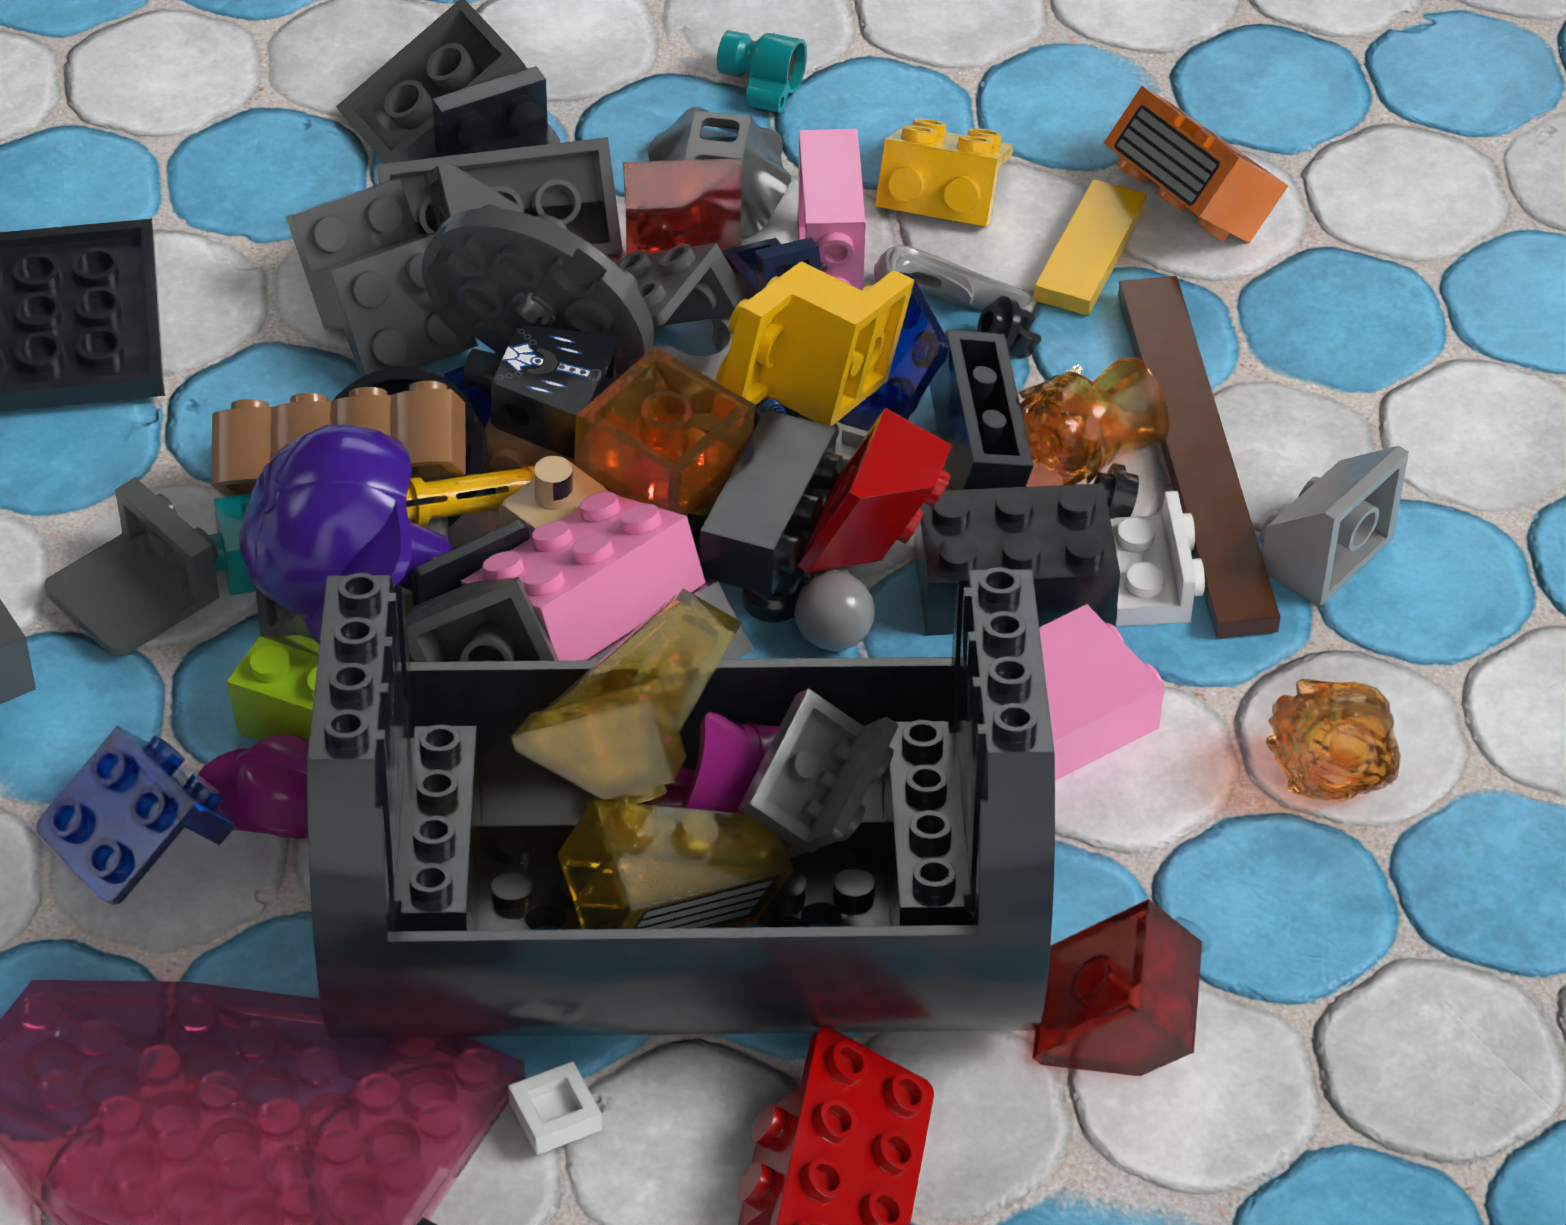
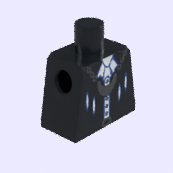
M523 325L516 329L504 356L475 348L471 349L464 368L463 383L491 391L490 422L496 429L581 461L616 382L618 337Z

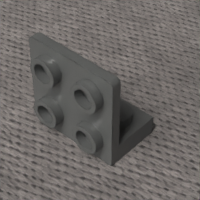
M717 243L690 247L689 244H680L668 251L646 254L644 251H636L625 256L616 264L619 268L628 271L636 278L638 291L647 304L654 327L729 317L743 299L749 300Z

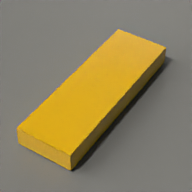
M1093 179L1035 284L1033 300L1089 316L1146 209L1147 193Z

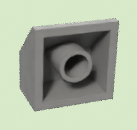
M1395 446L1338 461L1321 478L1317 476L1311 478L1303 487L1299 497L1284 511L1280 509L1274 511L1263 525L1260 541L1263 543L1262 557L1268 576L1319 607L1323 605L1393 540L1409 451L1400 446Z

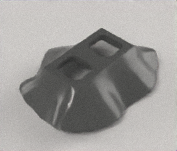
M692 107L686 110L671 127L658 134L651 141L648 157L653 170V178L648 180L639 189L638 200L645 214L657 227L668 233L681 235L692 240L702 242L734 241L755 236L768 225L775 208L791 182V175L783 167L781 161L782 137L774 130L759 127L751 116L714 113L702 107ZM704 126L717 127L726 132L738 134L737 139L733 142L705 140L700 136ZM700 161L725 163L731 166L729 177L726 179L696 177L692 173L694 165Z

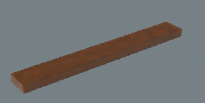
M1177 276L1119 281L1118 298L1174 491H1178L1182 513H1191L1193 516L1195 545L1194 550L1191 552L1193 559L1201 558L1203 562L1205 576L1204 597L1216 638L1278 632L1281 618L1178 278Z

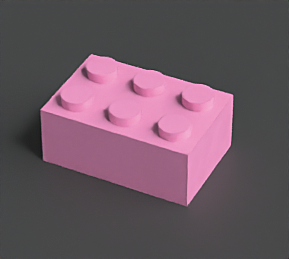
M600 492L588 496L580 503V508L559 521L539 526L533 531L532 537L510 551L497 553L484 561L481 569L461 580V584L464 586L471 582L519 577L559 661L588 660L636 629L664 603L666 604L657 614L706 584L687 516L658 508L653 504H645L621 497L613 492Z

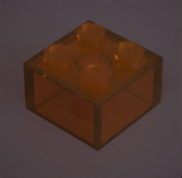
M655 346L576 415L574 465L622 497L645 504H653L658 508L687 516L729 478L753 433L755 404Z

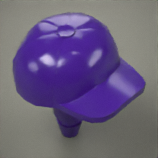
M348 424L325 425L290 442L278 450L270 458L269 463L264 466L253 487L244 511L239 534L240 552L252 583L267 598L301 617L318 645H320L327 576H348L355 573L391 575L394 585H401L402 588L412 591L411 571L415 567L426 563L431 558L441 556L458 548H451L446 536L409 521L406 496L412 470L410 455L401 441L378 430Z

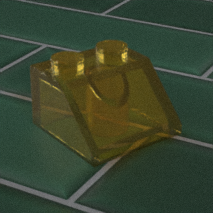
M663 678L532 713L512 736L515 751L603 800L623 795L626 805L646 802L666 794L665 785L674 781L686 759Z

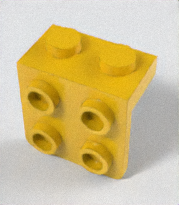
M915 118L912 125H904L885 138L875 207L984 227L990 224L999 167L1012 157L1014 146L1001 142V133L986 129L969 128L967 135L946 132V123L931 119Z

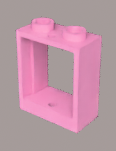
M858 129L799 130L797 210L799 240L811 237L819 245L821 271L862 290L864 285L866 219Z

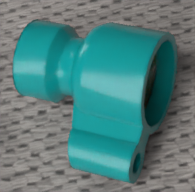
M727 30L721 38L717 52V69L719 73L741 77L745 73L750 74L746 90L748 107L776 113L783 112L788 94L795 93L798 90L807 63V45L804 39L775 33H765L758 40L754 41L747 33Z

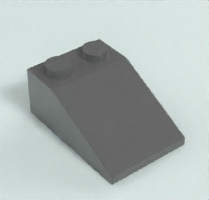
M458 0L336 107L385 163L427 159L437 155L433 98L528 68L512 48L466 0Z

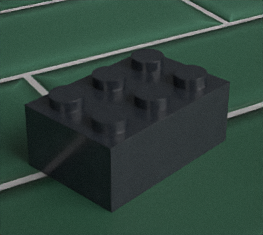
M1104 483L946 490L942 493L934 507L931 508L924 503L920 507L924 513L914 532V551L926 636L953 634L959 580H966L969 570H987L995 567L1011 570H1032L1039 627L1086 604L1105 623L1115 626L1121 574Z

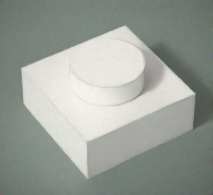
M573 1061L508 1085L509 1103L536 1155L602 1131V1113Z

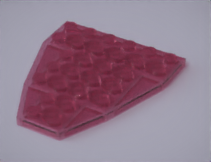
M32 980L0 1019V1159L32 1203L54 1225H417L422 1217L427 1220L431 1218L509 1103L508 1085L525 1079V1065L522 1060L468 1037L330 1038L325 1028L320 999L194 982Z

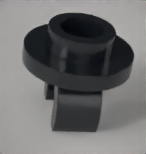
M1007 296L997 298L992 304L984 308L979 317L977 332L1005 334L1008 350L1016 355L1029 357L1042 340L1040 335L1027 331L1035 320L1034 314L1020 308L1018 301Z

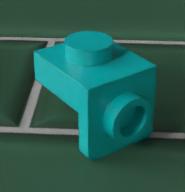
M251 493L214 499L217 533L210 534L209 536L218 552V559L215 561L216 572L225 571L230 596L255 592V585L252 583L240 552L239 542L244 511Z

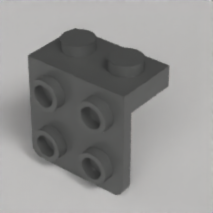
M136 477L115 489L122 534L51 575L45 581L47 597L107 653L114 657L127 655L220 598L215 568L218 552L210 536L199 527L193 529L178 515L175 507L163 494L155 495Z

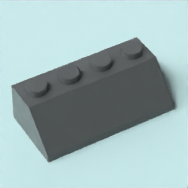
M608 137L377 164L374 169L376 185L400 178L419 234L437 232L424 176L437 165L450 162L520 206L523 213L535 217L546 214L559 219L567 227L568 231L584 239L604 255L623 253Z

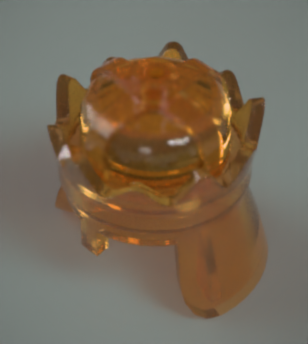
M1134 357L1119 359L1111 364L1093 382L1080 374L1084 370L1078 363L1062 375H1055L1043 383L1020 391V396L1025 398L1020 406L1032 460L1036 463H1042L1050 471L1063 477L1064 485H1076L1082 480L1089 484L1103 468L1114 461L1116 456L1162 443L1167 438L1170 430L1168 406L1155 377L1140 359Z

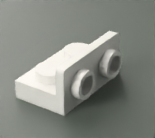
M1165 491L1162 515L1115 517V519H1110L1121 574L1115 620L1116 626L1190 623L1194 597L1203 596L1205 576L1202 559H1192L1191 551L1194 550L1195 545L1193 516L1191 513H1182L1178 491Z

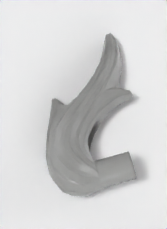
M896 245L889 248L885 253L881 254L874 265L876 283L892 270L914 279L910 298L913 294L919 293L981 311L1001 296L1017 300L1020 308H1025L1031 301L1030 295L1018 287L984 276L944 258L906 245Z

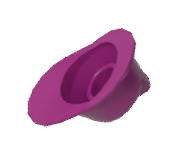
M278 734L265 737L251 748L236 749L217 756L203 766L193 781L191 799L197 814L212 825L230 830L265 833L286 838H308L307 757L309 740L297 735Z

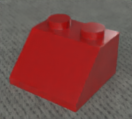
M885 408L839 473L832 490L829 491L820 517L809 537L797 567L809 573L881 561L896 540L906 544L923 516L924 511L920 509L922 504L924 503L931 508L934 507L949 482L951 474L942 469L952 445Z

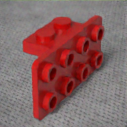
M822 1027L810 1038L800 1086L777 1104L770 1103L766 1105L755 1120L751 1131V1141L756 1143L752 1163L738 1189V1200L742 1202L738 1225H910L934 1099L932 1085L921 1076L832 1028Z

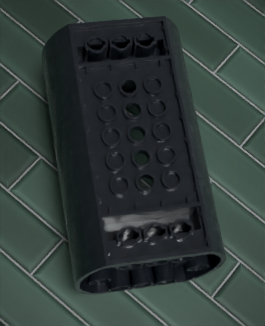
M1002 567L987 570H969L966 580H959L954 614L952 657L603 660L534 722L533 720L600 660L410 662L405 605L401 585H394L391 575L355 573L348 576H327L307 757L310 894L315 961L321 1010L325 1028L330 1038L816 1033L822 1027L832 1028L839 1033L1037 1030L1039 1028L1047 991L1053 913L1055 752L1032 570H1011ZM810 689L863 726L884 717L890 718L899 725L889 745L894 750L892 760L881 777L875 782L870 783L861 802L865 807L864 817L855 832L843 842L838 841L821 847L813 853H805L782 862L771 855V850L778 838L776 834H771V842L769 844H762L760 851L734 838L720 835L716 830L657 833L652 830L648 823L645 808V788L649 775L656 769L665 766L682 767L695 771L700 747V725L705 715L709 712L719 714L733 723L780 726L795 695ZM777 878L754 912L748 917L706 928L633 929L642 914L649 909ZM824 922L835 927H808L807 925ZM747 923H757L766 926L739 928L740 925ZM544 925L560 928L559 930H532ZM608 925H623V926L628 927L629 929H601V928H603V927H605V926H608Z

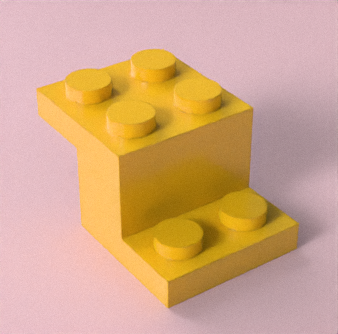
M802 261L782 276L773 277L763 290L749 300L743 299L731 315L728 330L733 336L729 353L721 362L716 375V383L720 385L715 411L736 421L767 397L776 399L781 405L817 423L833 426L888 381L914 279L892 270L873 286L867 285L860 290Z

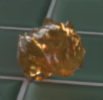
M1301 679L1296 682L1297 695L1295 697L1284 694L1273 704V716L1268 720L1273 729V734L1267 738L1266 744L1274 754L1276 762L1287 776V788L1290 792L1308 798L1341 802L1353 799L1358 794L1375 792L1387 785L1393 784L1398 778L1401 753L1399 752L1398 742L1393 730L1394 716L1390 711L1389 701L1378 688L1359 682H1328Z

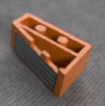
M1143 86L1140 87L1104 141L1107 147L1120 156L1115 164L1142 183L1147 178L1152 180L1159 186L1155 194L1182 212L1186 208L1199 216L1196 223L1222 241H1225L1231 233L1250 243L1288 188L1286 183L1175 105Z

